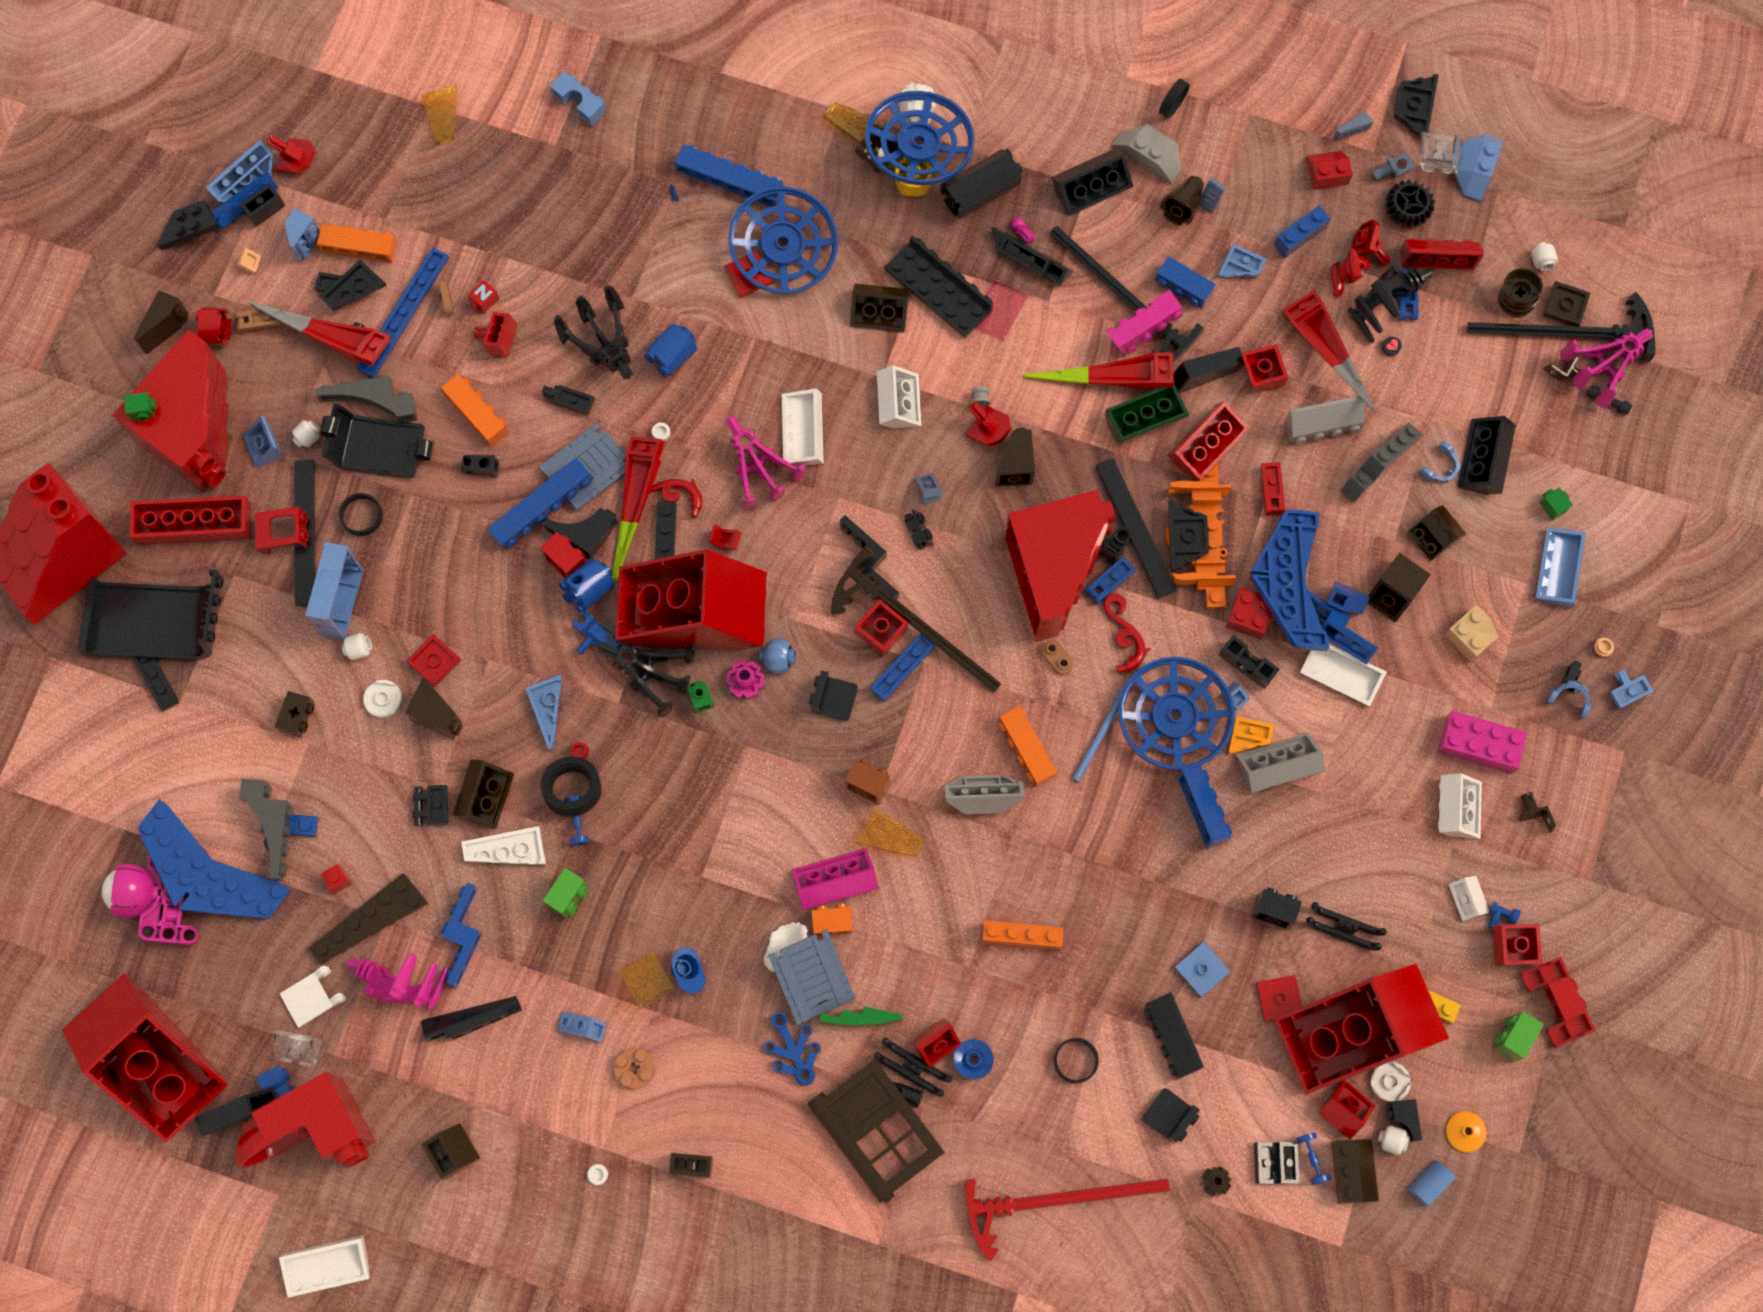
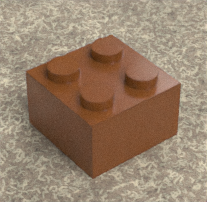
M855 760L844 780L845 789L880 805L890 785V776L882 769L878 768L875 770L871 768V765L866 761L860 760L859 762Z

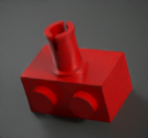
M493 312L488 328L475 327L474 330L476 331L473 332L475 339H484L482 345L490 355L508 357L518 324L509 313Z

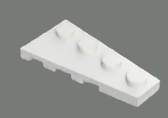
M539 826L461 842L465 862L546 865Z

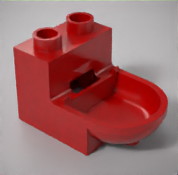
M324 1072L251 1113L254 1119L241 1126L244 1135L239 1138L236 1144L235 1162L239 1169L248 1168L273 1158L311 1137L322 1159L337 1162L339 1166L346 1164L347 1168L367 1159L370 1155L366 1148L376 1143L344 1078Z

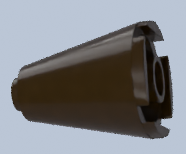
M1190 176L1163 198L1160 208H1163L1164 216L1170 222L1177 225H1182V223L1189 225L1193 221L1204 189V182L1200 177Z

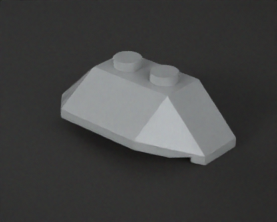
M1148 124L1122 131L1112 144V147L1123 152L1126 156L1170 184L1174 182L1182 170L1178 143Z
M1004 775L962 776L950 784H945V798L947 803L965 815L1005 813L1024 799L1023 782Z

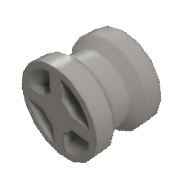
M980 386L971 390L974 397L972 403L977 402L981 407L990 405V399L988 398L990 389L988 387Z

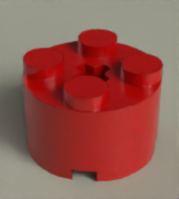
M203 307L201 310H197L196 320L198 321V328L195 329V334L208 345L226 346L228 344L225 342L226 339L230 340L231 319H227L226 315L230 314L228 309Z

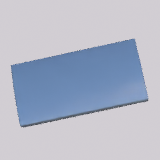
M1547 527L1536 593L1537 600L1574 608L1586 532Z

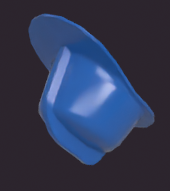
M688 947L676 950L670 965L672 976L684 992L689 994L700 992L705 986V975L698 954Z

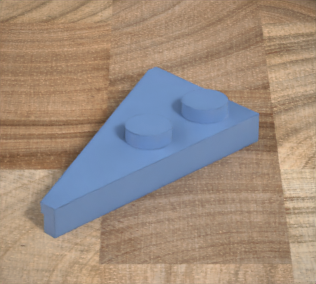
M561 675L525 688L549 751L554 749L562 685Z

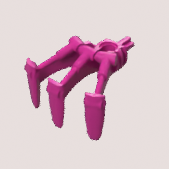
M1646 328L1636 336L1632 332H1628L1626 335L1613 340L1612 343L1589 348H1576L1578 346L1577 340H1571L1560 350L1561 361L1566 364L1572 360L1571 356L1595 357L1599 361V365L1593 369L1584 367L1573 376L1572 382L1577 389L1581 390L1593 375L1596 376L1603 371L1609 373L1611 378L1607 384L1608 388L1595 399V403L1598 406L1607 408L1616 395V388L1614 387L1617 381L1621 382L1625 375L1622 371L1626 364L1632 363L1644 351L1642 344L1651 339L1653 334L1651 329L1648 330ZM1625 345L1630 346L1631 350L1626 349ZM1614 350H1617V352L1610 358H1605L1604 353H1610ZM1619 357L1624 358L1618 370L1611 365Z
M735 416L725 421L734 435L729 440L730 443H734L732 448L734 450L738 449L735 455L736 457L739 456L740 465H735L736 475L740 474L741 485L744 488L746 499L742 501L741 508L747 510L755 509V506H757V500L750 496L747 473H750V471L754 472L756 470L762 480L766 481L773 491L770 493L772 500L776 501L785 495V487H777L763 467L764 462H768V460L794 472L793 478L801 480L806 472L805 464L796 467L774 454V450L768 446H763L759 438L754 439L756 434L754 432L750 433V427L743 430ZM747 438L750 442V445L746 447L742 446L740 444V439ZM752 446L762 453L760 457L757 458ZM744 452H747L752 460L749 464H745Z
M412 953L406 958L396 977L386 967L364 958L360 961L351 957L346 962L348 964L346 968L356 972L355 977L367 982L365 995L387 1003L414 1002L413 1004L419 1007H423L427 1003L428 1009L432 1011L438 1004V999L449 968L445 966L434 987L431 988L438 970V964L434 962L431 964L421 984L408 985L417 957Z

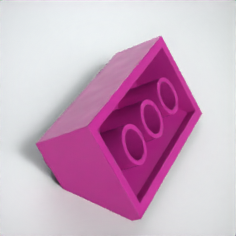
M867 848L791 869L803 910L879 888Z

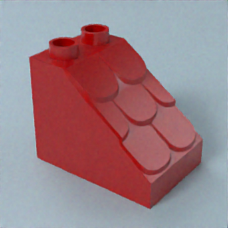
M188 329L130 394L148 392L156 400L157 410H154L155 417L145 421L131 420L126 414L125 401L112 416L138 445L202 493L209 486L211 488L218 486L226 475L224 468L226 467L228 452V434L226 429L229 405L225 403L227 374L225 368L221 365L208 344Z
M49 462L20 483L9 504L8 513L0 526V586L33 625L37 624L85 587L89 579L98 577L127 554L91 507Z
M1098 490L1008 514L1004 538L1036 642L1057 637L1059 632L1064 630L1072 605L1078 603L1087 575L1092 574L1104 536L1111 534L1110 523L1115 522L1114 509L1110 500L1101 501Z
M709 549L620 566L615 641L630 646L690 648L691 645L695 644L696 649L736 651L764 646L767 572Z
M1417 963L1372 977L1274 1019L1305 1094L1312 1093L1449 1039Z
M125 973L62 1029L81 1071L165 1143L228 1086L222 1074L197 1049L192 1041L151 997Z

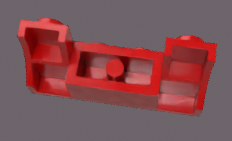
M1561 957L1520 973L1528 992L1543 986L1560 1022L1546 1029L1554 1048L1596 1031L1586 1011V1002L1579 996L1577 983L1573 978L1571 979Z

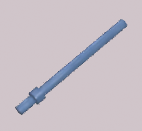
M1126 680L1121 691L1117 692L1114 704L1072 778L1074 781H1080L1119 711L1121 694L1129 680Z

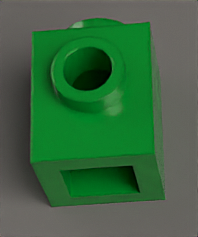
M148 392L124 396L126 414L131 420L145 421L155 417L154 410H157L156 400Z
M1560 487L1554 491L1552 488L1542 495L1544 498L1539 502L1552 521L1573 506L1567 493L1562 491Z
M697 681L687 688L696 713L714 707L706 682L701 683V681Z

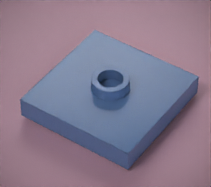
M1205 942L1174 967L1200 998L1231 972Z

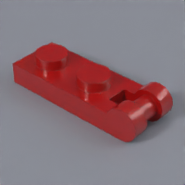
M1280 462L1261 463L1265 515H1271L1272 513L1284 514L1285 502ZM1271 501H1277L1278 505H1272Z

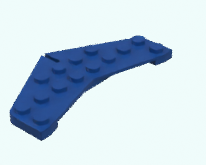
M1287 510L1282 515L1250 572L1252 575L1249 578L1294 648L1328 651L1329 639L1326 631L1321 627L1306 586L1305 575L1315 532L1319 524V512Z
M160 799L139 824V834L174 907L176 908L186 893L189 894L178 909L179 911L268 919L275 913L291 891L284 884L213 861L171 808Z

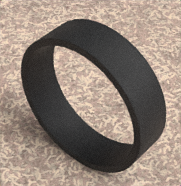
M1181 78L1178 79L1165 96L1159 108V113L1168 119L1171 118L1185 99L1190 84Z
M356 493L347 497L341 504L339 519L349 533L356 536H366L379 528L383 519V512L374 497L365 493ZM357 499H369L378 506L379 513L376 522L365 530L358 531L348 528L343 519L346 507Z
M1071 1038L1064 1041L1057 1048L1054 1055V1066L1057 1073L1062 1079L1070 1083L1087 1081L1095 1074L1099 1064V1057L1095 1047L1089 1041L1082 1038ZM1079 1041L1085 1043L1095 1055V1068L1091 1075L1085 1079H1069L1062 1074L1058 1067V1052L1068 1042Z

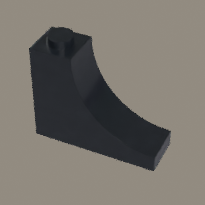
M599 508L590 518L578 523L564 524L547 518L543 525L545 530L553 535L556 532L561 536L564 534L571 541L573 548L577 547L584 555L593 558L618 522L615 513L611 510Z

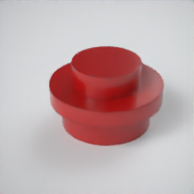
M577 742L571 746L570 756L587 759L589 748L585 743Z

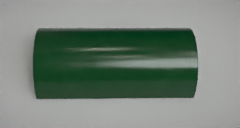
M1175 384L1173 388L1161 387L1105 410L1109 430L1118 444L1189 416Z

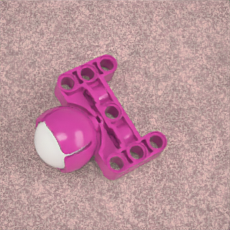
M150 855L148 856L146 869L136 864L122 863L118 864L116 870L112 871L105 878L102 885V898L110 909L111 915L118 918H133L140 915L138 934L142 941L180 946H193L198 942L199 934L197 929L192 926L181 925L183 911L178 909L184 903L185 896L175 908L168 897L169 894ZM161 906H162V907H163L162 920L159 921V919H160V911H161ZM152 928L154 933L151 937L147 938L142 935L143 930ZM170 929L175 932L174 937L171 939L163 937V933L166 930ZM188 931L195 933V938L191 941L184 939V934Z

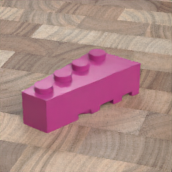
M1170 290L1151 301L1147 309L1144 307L1137 310L1133 318H1125L1120 321V325L1113 330L1111 327L1106 330L1124 356L1136 351L1137 346L1142 342L1144 344L1151 340L1152 335L1157 331L1161 332L1166 329L1169 322L1172 320L1176 321L1182 317V313L1185 310Z

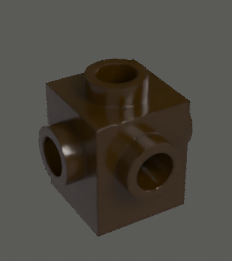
M1220 1166L1218 1168H1207L1201 1176L1203 1180L1200 1185L1204 1187L1203 1190L1207 1194L1217 1197L1228 1192L1231 1187L1229 1184L1231 1178L1228 1177L1229 1172ZM1216 1177L1221 1179L1220 1185L1214 1183Z

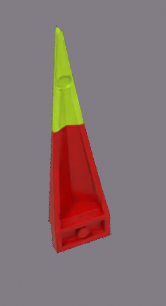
M1151 353L1093 366L1025 373L1023 378L1154 389V387L1173 388V353Z
M631 436L625 457L622 514L612 572L614 585L619 576V567L623 565L661 464L660 456L665 443L661 439Z

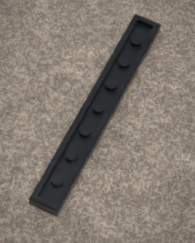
M1112 458L1097 464L1096 469L1122 524L1131 532L1130 540L1158 599L1176 592L1172 579L1114 459Z
M314 459L295 460V507L298 506L305 511L308 517V522L306 523V531L308 533L307 548L295 545L296 606H308L315 581Z

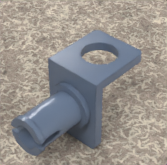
M1403 153L1392 160L1389 155H1386V164L1372 170L1376 181L1390 173L1394 174L1395 178L1413 169L1414 165L1407 153ZM1399 160H1406L1407 167L1399 169L1397 162Z

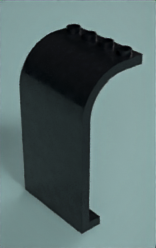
M209 569V574L212 577L211 584L197 587L100 582L97 578H91L88 582L77 650L82 656L179 661H195L208 658L212 655L224 579L218 570Z

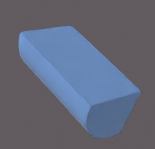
M1434 1160L1407 1190L1424 1207L1430 1206L1457 1177L1443 1164Z

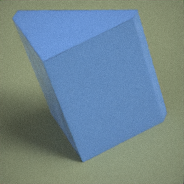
M260 416L242 435L255 468L283 458L270 424L264 416Z

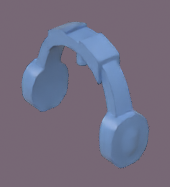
M1442 441L1438 446L1439 449L1453 460L1454 470H1448L1451 475L1440 477L1425 467L1420 470V474L1429 481L1435 480L1447 483L1459 473L1461 465L1454 453V448L1447 442Z
M1568 681L1557 689H1552L1547 699V704L1550 705L1553 704L1558 694L1564 689L1575 688V693L1579 690L1582 691L1586 697V702L1580 713V718L1585 719L1591 705L1589 704V689L1584 684L1577 683V681Z

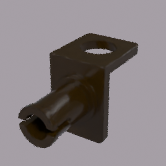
M1572 357V360L1566 363L1563 370H1560L1553 364L1544 366L1543 370L1559 381L1568 376L1573 379V376L1580 371V369L1575 367L1579 357Z
M1529 792V795L1527 793L1521 795L1526 812H1523L1520 816V822L1542 816L1548 832H1553L1556 824L1549 807H1538L1532 792Z

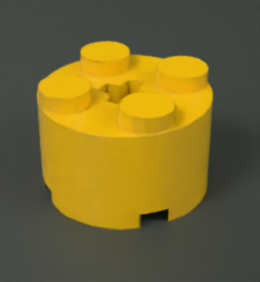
M903 157L898 163L909 168L911 161ZM929 162L918 163L917 170L932 168ZM898 168L895 170L896 174L907 178V172ZM915 174L914 179L928 180L932 178V174ZM895 179L899 193L909 197L925 195L930 188V185L907 184Z

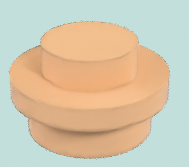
M1600 638L1595 642L1594 650L1599 656L1607 657L1612 654L1614 645L1610 639Z

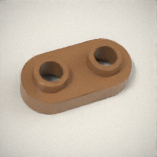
M447 279L440 280L436 288L438 295H442L443 301L440 302L442 313L445 312L446 315L454 314Z
M1046 641L1042 647L1044 658L1056 673L1060 675L1069 674L1073 668V661L1057 641ZM1054 647L1055 651L1050 652L1048 648ZM1060 662H1066L1067 666H1061Z

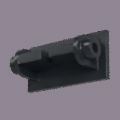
M912 509L913 514H906L904 521L909 532L917 531L911 535L915 546L919 550L926 547L925 544L933 546V535L924 524L926 522L925 517L921 512Z

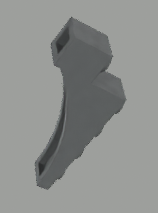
M379 375L373 379L361 378L356 382H341L339 385L334 386L323 385L315 389L319 402H358L383 410L401 422L418 420L415 400L412 394L401 392L395 396L390 376Z
M1407 423L1369 457L1340 491L1355 503L1423 434L1416 427Z
M241 779L239 798L247 802L255 812L267 838L271 864L270 878L274 881L283 882V876H286L287 873L285 857L289 854L287 838L291 835L289 820L293 816V806L287 800L268 799L272 795V787L266 780Z

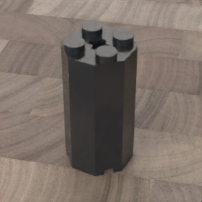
M1001 149L940 184L941 195H946L944 202L953 216L961 219L1021 184L1020 173L1023 170L1019 163H1015L1009 149Z

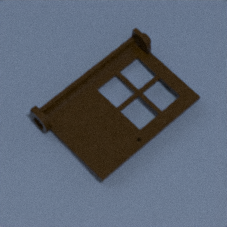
M875 1059L827 1096L824 1092H821L807 1103L808 1107L824 1126L879 1203L882 1201L885 1204L895 1197L893 1193L945 1153ZM899 1111L912 1129L892 1143L879 1125ZM876 1128L889 1146L869 1161L857 1145V1142ZM915 1132L927 1148V1151L908 1165L895 1146ZM892 1149L905 1168L885 1182L872 1164Z

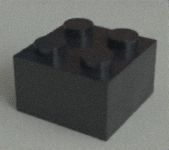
M1273 888L1263 889L1257 895L1251 917L1289 930L1296 923L1302 901L1297 900V897L1294 895L1286 894L1284 896L1278 894L1279 891Z

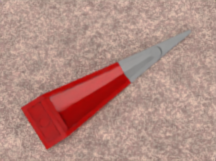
M1311 291L1284 308L1283 312L1294 329L1359 397L1375 411V407L1335 325L1316 291Z
M249 301L250 306L355 362L358 360L373 366L390 342V335L373 328L315 319Z

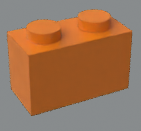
M847 904L835 905V908L827 909V906L815 907L816 910H812L813 934H816V936H823L821 931L825 929L828 930L829 935L853 933L851 907H847Z

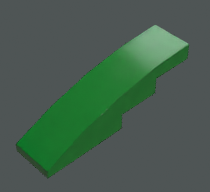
M864 1006L862 1014L843 1009L841 1017L821 1013L819 1022L835 1026L869 1027L900 1022L903 1015Z

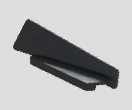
M992 227L991 230L995 236L997 251L1040 276L1045 277L1047 275L1056 284L1061 286L1073 273L1074 270L999 228Z
M513 996L431 1017L421 1021L423 1034L428 1042L446 1035L449 1041H452L522 1011L518 998Z

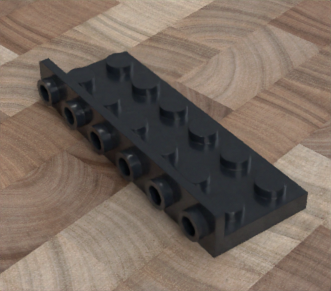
M913 235L909 238V243L885 266L886 272L906 289H909L912 294L964 338L993 311V301L989 296L980 293L976 285L968 283L960 272H955L947 261H942L934 250H929L921 239H916Z

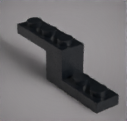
M844 515L840 519L841 531L847 536L850 534L860 548L864 547L865 549L869 547L874 552V554L859 564L864 568V574L870 573L872 580L877 578L878 585L884 584L885 590L895 599H898L899 592L874 571L887 557V551Z

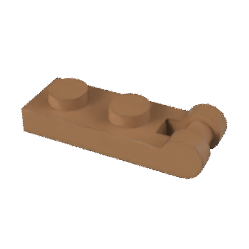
M285 305L273 307L276 309L287 311ZM257 309L236 312L234 314L237 321V333L286 325Z

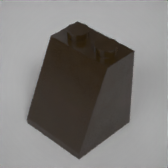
M1017 428L1012 431L997 469L995 487L1033 484L1035 465L1031 429Z
M1399 553L1369 593L1370 599L1368 604L1396 623L1431 574Z
M422 678L405 712L412 722L454 740L462 731L463 725H461V720L429 682Z

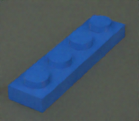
M265 172L212 211L215 221L220 225L219 231L244 214L239 204L269 183L275 190L278 189L269 173Z
M920 633L871 686L870 690L885 702L936 645Z

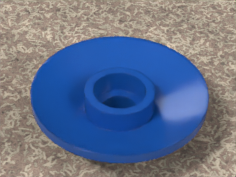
M977 1039L966 1040L955 1050L954 1066L961 1076L976 1080L985 1077L992 1069L994 1062L993 1053L985 1042ZM975 1057L977 1063H970V1058Z

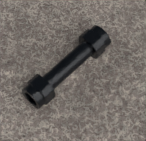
M1591 385L1586 395L1595 400L1601 393V388ZM1614 398L1610 404L1618 408V412L1626 415L1632 408V404L1626 400L1621 402Z

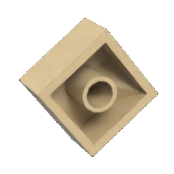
M1477 604L1444 634L1470 662L1477 658L1499 637L1490 617Z

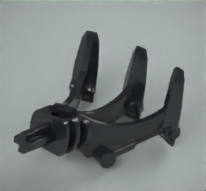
M1393 265L1378 280L1371 284L1372 289L1367 294V297L1360 295L1354 300L1356 308L1352 309L1350 307L1348 313L1368 341L1371 343L1375 342L1372 333L1365 323L1366 320L1377 333L1380 334L1383 331L1373 310L1380 304H1383L1396 319L1400 317V309L1394 298L1407 297L1417 292L1425 284V281L1433 278L1432 269L1429 270L1427 268L1419 272L1415 268L1407 273H1403L1397 265Z
M605 286L604 293L608 307L614 313L616 339L613 342H608L603 332L600 331L594 322L595 313L585 297L579 296L576 298V305L583 323L589 321L596 332V337L602 345L600 349L574 336L560 315H556L554 325L562 344L569 340L578 346L582 352L591 357L590 361L594 365H598L601 361L611 372L618 370L623 379L631 378L633 372L627 365L630 363L631 358L626 350V347L629 346V341L627 337H624L623 325L621 324L619 310L624 309V303L612 286Z
M602 641L597 652L614 659L612 667L617 666L619 671L624 669V675H628L632 680L629 684L631 689L635 692L637 690L659 707L657 715L663 718L672 711L673 701L662 702L647 687L645 680L652 678L658 681H665L676 685V690H678L679 694L685 693L690 683V675L678 679L653 669L652 665H654V661H667L668 659L684 658V662L691 664L694 662L696 646L693 644L684 652H654L653 650L639 651V648L632 650V646L626 647L624 643L618 649ZM628 655L631 658V662H624L621 656ZM637 659H644V663L640 662ZM633 667H634L636 670L641 671V673H640L639 676H638V674L635 672V670L633 669Z

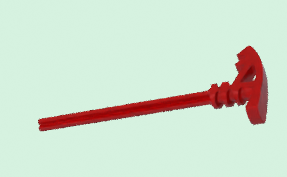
M976 1179L965 1180L966 1203L971 1230L979 1248L989 1261L999 1251L997 1247L991 1248V1245L997 1238L995 1234L989 1235L993 1214L997 1213L998 1217H1002L1003 1213L1006 1212L1008 1216H1012L1014 1211L1170 1191L1168 1179L1015 1199L1006 1195L1005 1199L1001 1200L998 1196L995 1198V1201L986 1198V1201L982 1203L980 1199H974ZM986 1215L983 1231L980 1234L975 1216Z

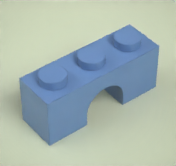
M564 71L550 85L552 95L564 105L572 99L582 101L576 107L578 116L590 126H593L606 113L604 100L600 96L592 94L586 85L582 86L578 83V80L573 75H568Z

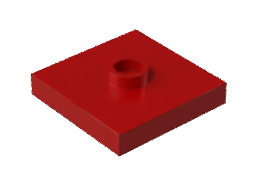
M758 251L752 252L755 260L759 262L761 257ZM747 255L738 259L746 273L754 267ZM734 262L724 265L740 298L760 290V288L745 279L738 271ZM761 272L753 277L755 281L765 286L773 284L772 278Z
M432 634L406 662L435 688L456 667L461 658Z
M1295 975L1256 982L1264 1022L1273 1021L1279 1016L1303 1007Z

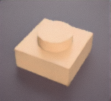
M243 248L237 266L250 273H256L261 256L247 248Z

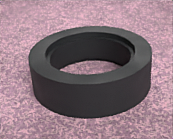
M568 756L554 761L547 767L541 778V791L547 806L553 812L562 816L574 817L590 811L597 804L601 795V781L596 768L588 760L581 757ZM576 771L586 775L590 780V786L582 798L566 802L558 799L553 794V785L562 774Z

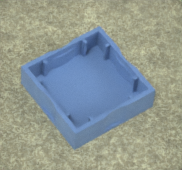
M329 542L324 544L305 616L323 637L344 641L364 569L359 561L355 560L354 554L348 546Z

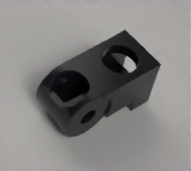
M495 455L463 456L462 473L468 475H489V477L498 476L499 460Z

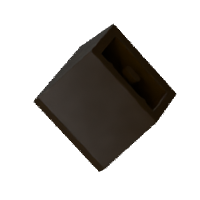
M1444 505L1434 508L1407 531L1431 561L1466 535L1465 531Z
M461 1123L436 1134L421 1144L442 1180L449 1179L480 1159Z

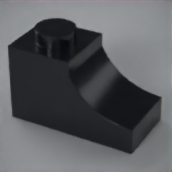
M1416 1099L1389 1102L1388 1107H1386V1115L1390 1122L1400 1125L1407 1132L1408 1137H1410V1142L1422 1140Z

